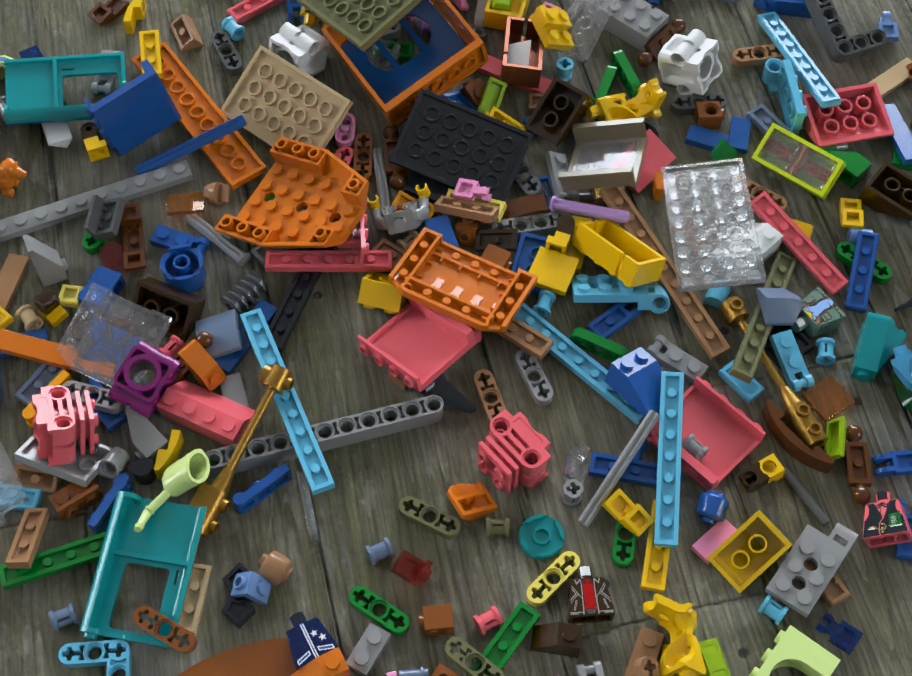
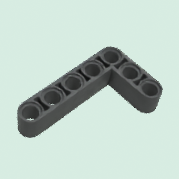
M804 0L831 60L835 63H843L874 53L885 43L887 36L881 29H873L849 37L832 0Z

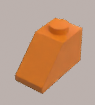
M193 339L178 352V355L197 382L210 392L227 379L218 363L197 340Z

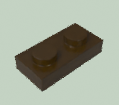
M516 228L476 230L475 250L477 252H484L488 244H492L506 251H517L518 230Z

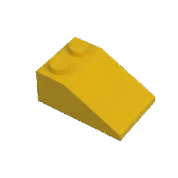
M758 510L711 553L707 559L741 593L793 544Z

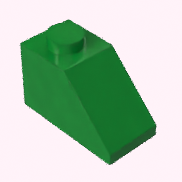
M827 151L845 162L846 166L838 179L851 189L868 175L872 163L859 153Z

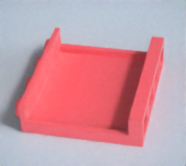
M408 299L409 304L368 339L361 335H358L357 338L360 344L359 349L365 356L369 355L380 367L384 366L387 368L391 375L401 378L409 388L422 392L476 344L473 329L464 323Z
M698 376L695 377L693 385L683 393L682 442L690 434H694L695 439L699 443L710 449L707 455L699 462L681 447L682 471L706 492L709 489L714 490L762 443L766 434L758 423L751 421L741 409L733 406L724 395L716 392L709 382L702 380ZM659 420L647 436V440L657 449Z

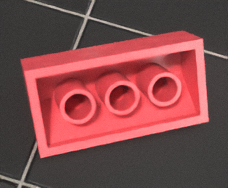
M185 379L167 387L156 405L162 418L225 446L239 443L255 413V410L217 393L210 392Z

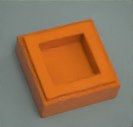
M655 172L652 182L654 201L662 200L664 191L663 172Z

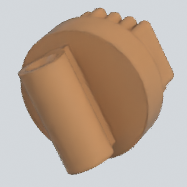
M213 182L205 186L203 198L207 204L222 205L229 203L230 184Z

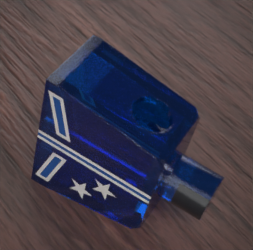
M297 612L290 617L294 628L288 630L286 635L296 671L316 657L338 647L335 640L317 617L307 621L303 612Z

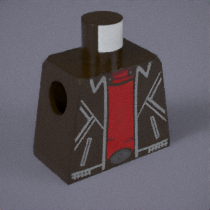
M589 566L578 568L579 579H572L569 584L567 623L580 624L613 621L615 609L605 579L603 577L593 578L592 568Z

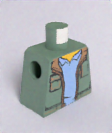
M817 287L802 300L803 307L791 328L796 333L804 330L810 337H816L839 328L846 315L820 287Z

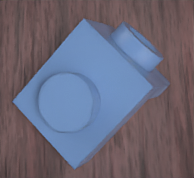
M253 571L237 573L233 581L231 596H244L259 605H265L268 602L272 584L266 581L263 576Z

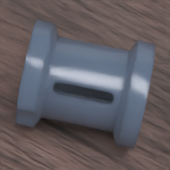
M387 537L383 538L382 542L373 546H365V551L373 566L381 559L395 556Z
M73 603L56 612L53 610L48 612L55 632L59 631L60 627L73 622L75 624L79 623Z

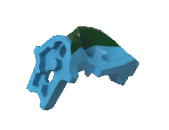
M904 344L893 348L895 359L891 360V364L893 365V378L897 395L905 409L910 410L912 413V353L907 348V345Z

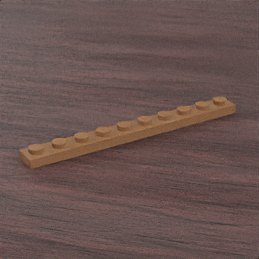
M622 187L601 188L599 194L608 208L624 210L630 213L628 223L619 222L621 227L666 258L658 282L665 288L668 297L710 360L730 351V345Z
M384 237L372 249L392 250V269H394L406 253L404 249ZM515 317L505 332H495L539 360H542L554 346L552 339Z

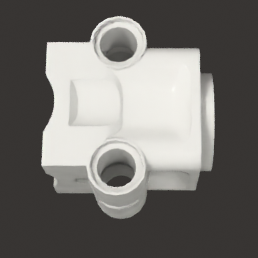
M286 22L280 28L279 33L270 37L268 46L269 50L312 77L324 71L329 41L304 24L295 27L291 23Z
M693 29L688 36L675 34L658 54V68L661 73L662 82L677 86L676 89L680 95H692L693 93L704 95L710 83L723 72L722 63L718 58V40L706 38L705 34L699 29Z

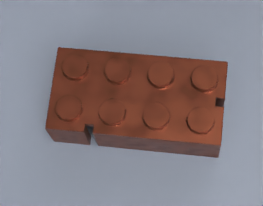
M507 16L500 81L507 83V85L539 88L544 45L531 19H528L526 36H522L524 18ZM531 40L529 66L507 63L508 44Z

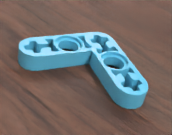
M124 640L68 643L59 650V660L67 668L107 665V676H113L117 670H124L125 676H131L132 651L129 644ZM108 647L110 652H117L119 647H122L125 652H122L120 657H117L116 653H108L109 658H107L106 648ZM94 648H100L102 650L101 656L95 660L90 659L89 652ZM82 649H84V650H83L84 660H82V658H81V656H80V655L82 654ZM70 651H73L77 656H72L69 661L65 656L69 655Z

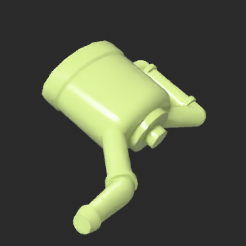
M194 449L183 458L176 460L175 463L171 464L164 471L162 477L164 490L148 506H145L138 522L135 524L134 530L136 532H141L144 529V525L151 515H154L155 511L170 496L177 497L208 478L210 463L202 449Z

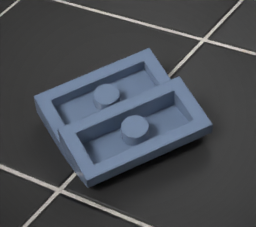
M235 308L195 322L196 336L203 331L209 332L213 336L212 346L205 349L213 359L242 349V333L238 329V313Z

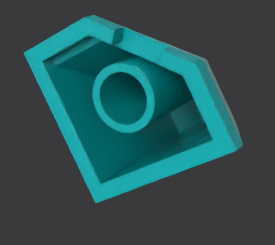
M868 312L857 336L850 377L862 382H872L894 356L893 348L903 344L907 334L902 329L898 330L896 328L895 321L891 317Z

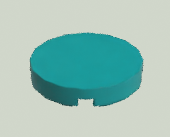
M544 514L533 515L527 518L520 527L518 534L519 546L523 552L532 559L548 560L558 555L563 548L565 539L564 530L559 521Z

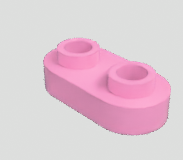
M349 112L335 132V143L338 147H352L355 142L356 119Z

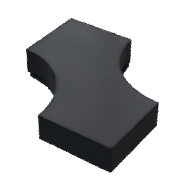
M240 562L222 579L228 587L229 594L227 603L221 610L222 614L238 629L256 613L255 608L250 603V599L244 596H231L236 574L249 572Z

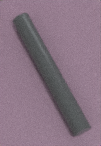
M788 467L784 468L783 477L824 527L830 523L829 518Z

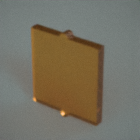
M203 192L169 194L168 202L166 203L167 216L204 213V205L207 203L206 199L203 198Z
M832 375L801 395L811 406V410L815 411L824 422H827L855 403V400L845 391V387L841 386Z

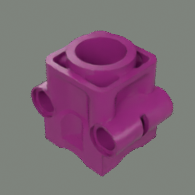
M140 341L138 345L131 348L114 375V384L108 396L125 406L129 405L130 409L149 418L152 413L155 414L157 411L156 405L167 387L172 386L176 380L177 372L182 362L164 352L160 353V350L144 341ZM142 370L155 372L156 377L152 383L146 386H139L133 383V379L138 372Z

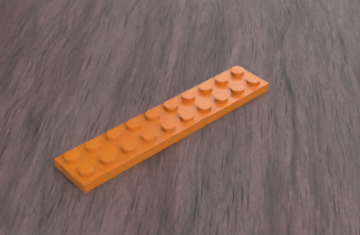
M166 42L161 43L163 78L160 80L182 117L178 122L189 136L194 138L229 121ZM141 54L131 58V60L142 75V67L140 65ZM237 130L200 148L226 183L230 184L232 190L267 172L265 164Z

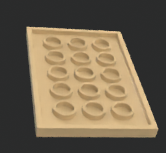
M260 45L220 110L229 119L243 115L247 123L243 128L272 147L279 137L282 136L325 149L353 105V102Z

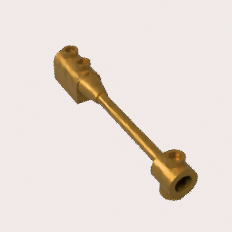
M734 296L725 300L720 305V310L724 314L723 320L727 325H738L743 334H745L748 327L746 320L749 317V313L744 307L743 301L739 297ZM763 350L760 361L779 390L785 408L783 421L786 426L811 450L815 449L818 445L823 448L828 438L822 430V425L817 422L811 413L810 406L786 386Z
M272 364V366L265 365L263 367L259 381L263 382L262 385L267 390L227 466L222 469L211 485L205 482L201 483L189 504L190 506L207 507L201 535L204 537H208L209 533L214 535L218 531L220 522L216 519L220 512L225 514L230 508L231 501L227 499L235 473L234 470L275 393L282 395L284 390L289 392L293 388L295 379L291 378L293 374L280 365Z

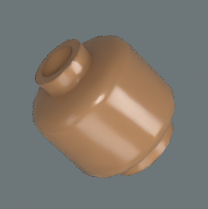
M276 550L270 552L269 555L264 553L257 563L260 567L258 574L263 576L273 586H277L280 583L284 585L294 570L291 567L292 561Z

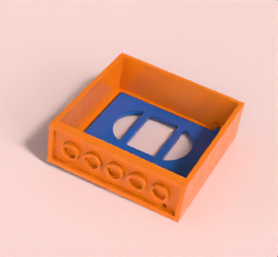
M422 0L405 15L418 17L428 24L431 29V40L428 46L423 43L404 17L398 21L422 50L402 66L397 63L379 39L374 42L393 66L394 70L392 71L380 70L373 66L368 60L367 49L363 52L328 24L321 29L335 55L388 123L396 128L408 119L421 88L438 95L444 94L489 62L484 42L449 0Z

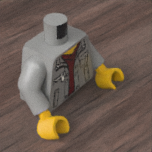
M425 183V187L421 190L419 185H416L415 189L419 200L380 209L381 205L377 195H375V201H369L367 197L368 208L371 210L376 228L384 231L387 230L389 235L418 228L423 220L429 216L428 197L431 193L427 184Z

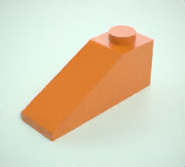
M337 647L316 657L290 676H350V670L340 648Z

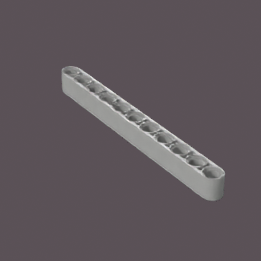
M430 395L310 426L322 452L437 423L444 416V401L437 395ZM436 407L438 410L432 411L430 408ZM409 413H416L417 415H415V416H409L408 414H409ZM388 418H394V419H395L394 421H391V422L387 421ZM368 423L374 424V425L371 426V427H366V426H364L365 424H368ZM345 429H351V430H352V431L347 432V433L343 432V430H345ZM287 431L250 440L234 472L239 473L298 458ZM324 434L330 435L327 438H321ZM238 443L213 449L205 453L210 464L219 462L216 466H210V477L216 478L222 469L227 466ZM280 445L286 446L283 449H277V447ZM257 451H264L260 455H255Z

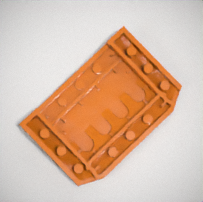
M426 227L423 228L389 274V281L402 296L479 331L490 332L506 331L538 280V276L519 268L517 273L451 245L443 241L442 234Z

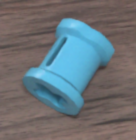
M226 17L221 23V29L228 32L232 40L239 41L244 37L246 29L244 26L238 25L234 17Z
M568 57L559 58L556 62L558 70L555 76L566 82L572 79L571 70L574 66L572 59Z
M540 290L538 301L532 310L542 318H548L551 315L550 308L552 303L557 298L556 295L548 290Z
M822 337L816 340V347L818 348L816 363L829 366L836 362V357L834 356L836 342L834 339Z
M768 594L757 612L760 614L764 613L773 619L776 625H779L789 607H783Z

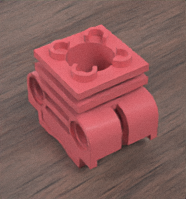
M64 386L40 387L41 394L32 395V405L36 412L35 419L33 420L34 437L38 441V460L48 459L49 466L69 464L76 459V440H78L80 454L85 455V439L88 441L90 454H95V444H99L98 433L95 434V429L99 426L98 414L93 413L95 400L90 399L89 390H84V405H82L79 391H74L75 406H72L68 388Z
M504 409L491 420L489 435L485 438V443L483 441L478 443L477 466L481 472L487 473L493 479L492 482L496 488L502 489L506 494L511 492V487L513 489L517 487L518 481L525 487H534L549 476L546 468L548 460L552 457L548 453L551 443L544 435L531 427L528 419L521 412L512 416Z

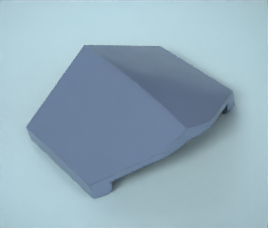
M757 288L756 294L765 325L793 326L803 307L801 298L785 288Z

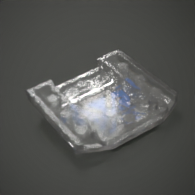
M92 282L56 349L72 370L112 387L114 375L131 348L138 345L140 341H144L158 349L173 320L171 317L156 310H148L115 295L111 290ZM147 370L138 372L133 379V383L140 385Z

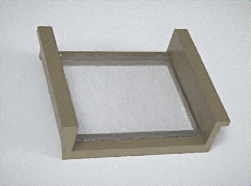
M644 117L573 124L572 129L576 141L568 172H559L558 175L563 193H567V190L629 185L637 189L648 142Z

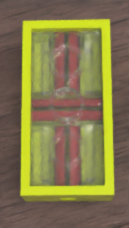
M775 123L771 124L751 157L754 162L822 200L826 199L846 166L843 160Z

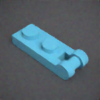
M792 330L770 336V342L789 388L795 393L803 387L809 388L814 386V379L808 372ZM795 374H799V380L796 379Z

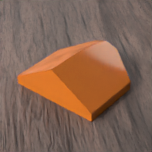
M481 482L477 484L460 483L452 485L446 493L460 517L470 522H475L498 508L496 502Z

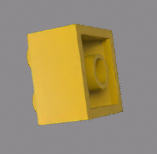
M369 272L362 278L357 303L363 304L365 308L376 309L377 307L384 309L386 313L396 314V312L399 313L403 309L407 298L402 296L391 284L389 274Z

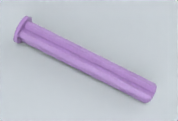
M555 195L550 201L551 212L557 210L620 223H628L630 219V213L624 210L560 199Z

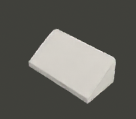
M67 122L41 123L48 146L68 148L72 135Z

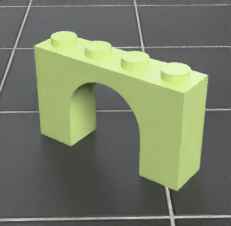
M790 625L786 632L782 629L774 639V642L777 643L773 650L770 648L766 650L760 659L764 662L760 669L755 666L749 676H770L773 670L786 666L796 668L807 676H831L841 660Z

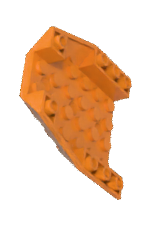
M280 136L270 150L275 163L239 214L235 217L225 213L214 228L216 232L263 248H327L342 245L365 213L369 182L329 150ZM275 196L274 200L266 202L267 197ZM307 207L306 210L299 212L302 208ZM341 218L339 221L333 222L334 219Z

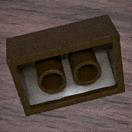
M148 277L137 281L128 319L137 320L140 326L169 338L172 335H176L186 343L195 329V322L201 319L206 299L155 278Z

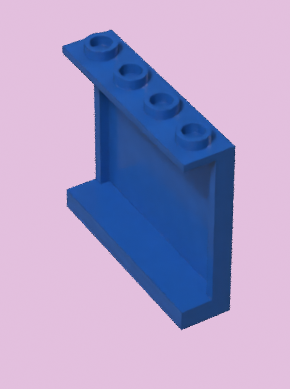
M147 59L140 63L145 72L92 106L86 97L83 99L87 104V107L84 109L112 151L117 150L121 156L182 118L158 74Z

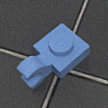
M882 11V18H879L876 29H881L886 33L887 39L885 42H897L899 39L897 22H891L890 11Z

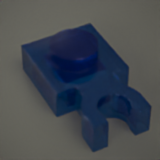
M826 612L822 619L827 621L829 626H824L819 622L815 629L821 633L829 634L831 637L828 641L850 655L864 633L843 619L838 624L834 617Z

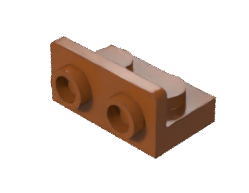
M92 480L86 488L70 483L50 495L48 499L62 521L75 517L84 508L95 505L104 496L99 486Z

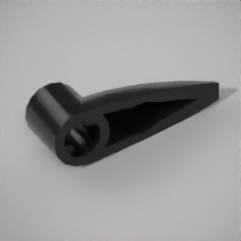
M442 375L420 392L424 397L430 395L441 397L444 405L449 408L469 413L476 411V407Z

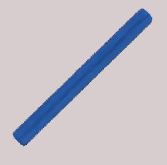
M239 115L135 166V170L138 175L156 170L246 126L247 123L243 115Z

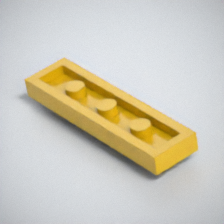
M656 500L652 502L650 514L654 520ZM654 521L648 528L640 589L664 594L670 548L654 547Z

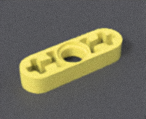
M572 551L562 553L528 587L526 593L527 602L533 607L543 606L577 572L580 565L579 556ZM565 560H573V567L571 565L567 566L563 574L561 569L565 565ZM549 574H556L559 576L560 581L557 584H550L546 577ZM543 585L545 589L542 591L541 594L542 599H540L539 597H536L535 599L532 598L533 591L535 593H538L542 589Z

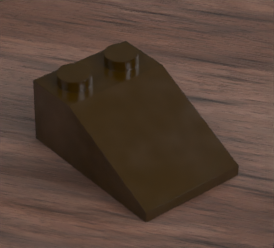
M555 76L524 128L551 144L558 146L572 131L573 124L579 123L584 117L593 99L587 93Z
M885 161L864 186L858 199H861V203L876 212L912 221V177Z

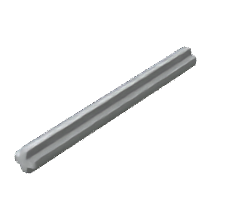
M649 410L579 517L578 522L584 527L590 526L601 509L602 504L606 501L660 417L657 412Z

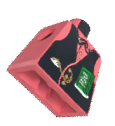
M887 491L878 492L876 494L877 502L865 506L863 539L869 549L912 542V532L898 499L891 500L890 493Z

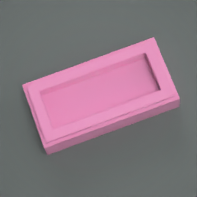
M727 519L723 522H717L692 545L691 550L708 565L711 562L707 557L737 529Z

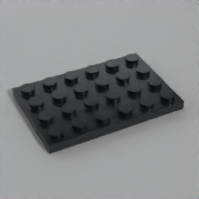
M421 88L389 162L454 190L459 178L479 181L480 187L490 188L489 194H492L491 199L505 202L533 138V134Z

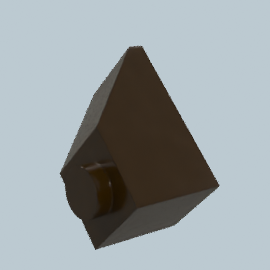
M565 622L536 625L533 627L530 650L578 658L581 649L583 625Z

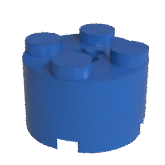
M179 244L169 248L165 256L161 257L160 267L165 283L189 293L203 288L207 273L202 254L198 249L196 250L188 244Z

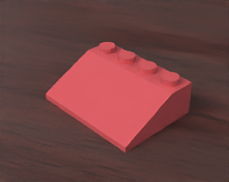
M876 82L834 89L841 98V104L823 109L811 93L803 95V105L807 107V117H804L803 128L819 148L887 137L895 134Z

